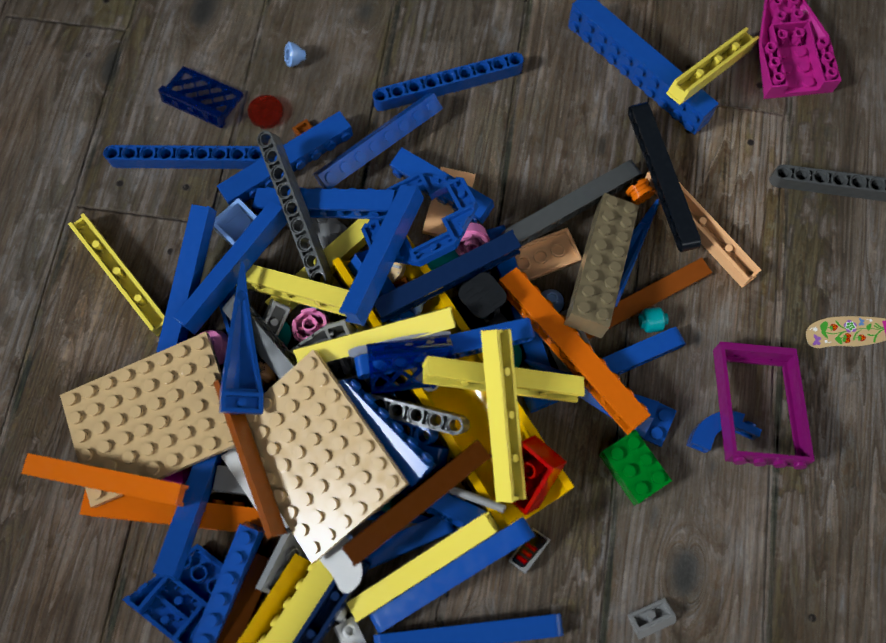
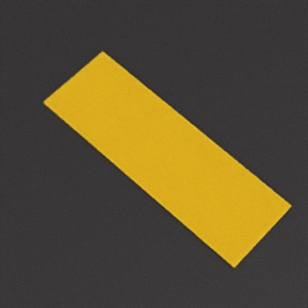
M296 553L293 555L237 643H258L265 633H269L272 628L270 626L272 620L277 614L281 615L285 609L282 607L289 596L293 597L297 591L295 589L296 584L301 578L305 579L309 573L307 570L311 563L309 560Z

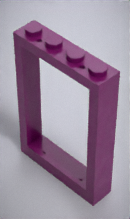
M720 341L713 349L725 461L733 462L736 465L753 463L754 466L774 465L775 468L789 466L797 470L806 469L815 460L797 348ZM727 362L782 367L795 455L737 451Z

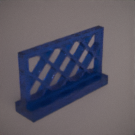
M184 66L166 87L162 85L158 89L162 102L221 129L226 124L225 119L244 96L243 92ZM185 73L192 76L189 79H181ZM204 81L207 85L196 86L195 82ZM194 83L195 87L184 89L183 85ZM181 86L182 90L174 91L172 88ZM218 87L222 90L220 92L211 93L210 89ZM209 90V94L199 96L198 91ZM194 92L197 94L196 97L192 98L186 96V94ZM226 95H236L234 99L226 100ZM224 97V101L214 103L213 98ZM202 100H212L210 104L201 103ZM225 105L227 107L224 112L216 109V107Z
M442 335L366 344L371 393L376 394L437 386L423 384V381L415 379L423 372V367L414 360L418 356L436 357L440 353H447V358L452 359L453 344L450 336ZM397 358H404L407 361L401 368L394 364ZM382 360L386 364L381 370H378L373 366V361ZM410 364L418 368L412 375L404 371ZM390 366L397 371L391 378L384 374ZM401 374L408 378V380L402 384H398L397 382H395V380ZM380 376L388 381L384 386L375 387V382Z

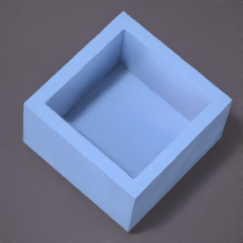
M238 198L215 218L213 228L232 247L257 216Z

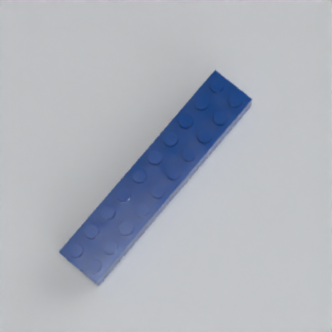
M576 0L572 4L568 23L571 31L576 32L584 42L591 45L597 53L605 57L610 64H613L622 75L627 76L635 86L642 89L648 97L652 98L662 109L671 114L673 119L678 120L687 131L695 135L709 123L719 104L715 99L701 89L679 105L666 93L674 80L682 75L683 72L599 1Z

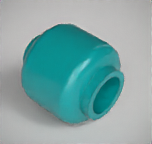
M661 307L645 308L638 317L640 329H643L646 333L662 332L665 325L669 323L668 314L664 313Z

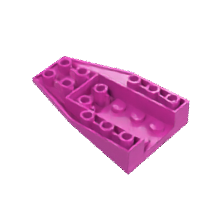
M764 0L759 37L764 99L833 92L842 81L829 34L805 0Z

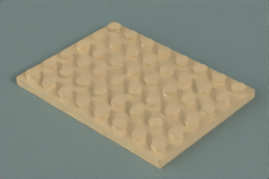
M201 333L61 394L60 397L78 463L161 480L234 448L235 445L224 413H219L220 401L213 382L222 379V371L209 333ZM85 487L91 508H96L124 496Z
M317 350L309 352L264 393L262 415L245 414L279 512L311 563H316L409 485L402 472Z

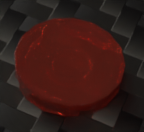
M262 95L253 99L249 104L248 116L255 126L263 129L272 128L278 125L280 119L283 118V106L279 99L274 96Z

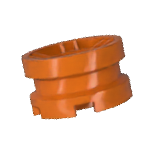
M643 178L637 181V184H632L625 193L628 197H631L632 203L639 205L652 197L656 191L653 186H650L648 178Z

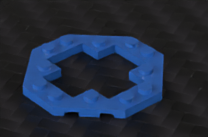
M416 173L386 188L395 190L397 193L400 185H418L420 191L427 190L431 200L449 192L458 208L457 211L442 218L447 232L413 249L406 237L394 261L396 263L421 267L457 249L478 208L475 197L464 178L461 177L448 179L447 176L433 175L430 177L425 176L424 173ZM370 219L361 229L369 248L383 219Z

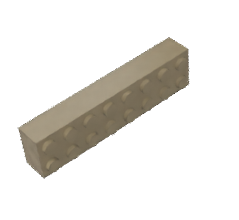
M607 193L603 194L596 207L564 325L598 338H602L610 328L639 205Z

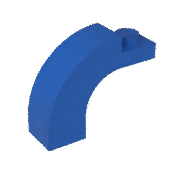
M733 411L735 433L751 440L760 437L762 429L757 428L756 424L752 422H743L745 414ZM720 412L714 413L701 421L691 432L686 446L703 453L710 451L716 435L722 431Z

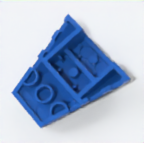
M196 544L190 550L179 581L166 577L160 578L156 575L122 600L174 643H192L223 563L199 544Z

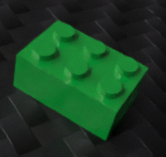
M636 429L599 454L634 506L672 482Z

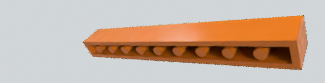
M516 267L499 279L498 283L506 292L507 300L523 318H530L534 331L574 375L585 377L584 387L627 435L650 416L647 407L640 403L634 397V393L621 383L619 376L607 367L606 362L593 352L591 345L583 341L579 332L574 328L564 325L566 318L554 309L552 302L544 298L540 289L528 280L527 275Z
M85 490L80 515L170 525L177 506L124 495L96 508H91ZM213 499L212 503H207L199 528L236 532L239 524L247 521L262 528L263 526L254 506L245 507V503L233 502L232 505H225V501Z

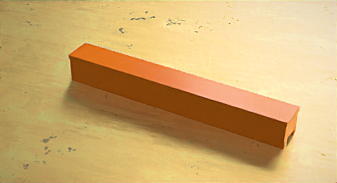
M27 453L21 474L181 507H184L183 498L185 490L189 488L188 485L30 453Z

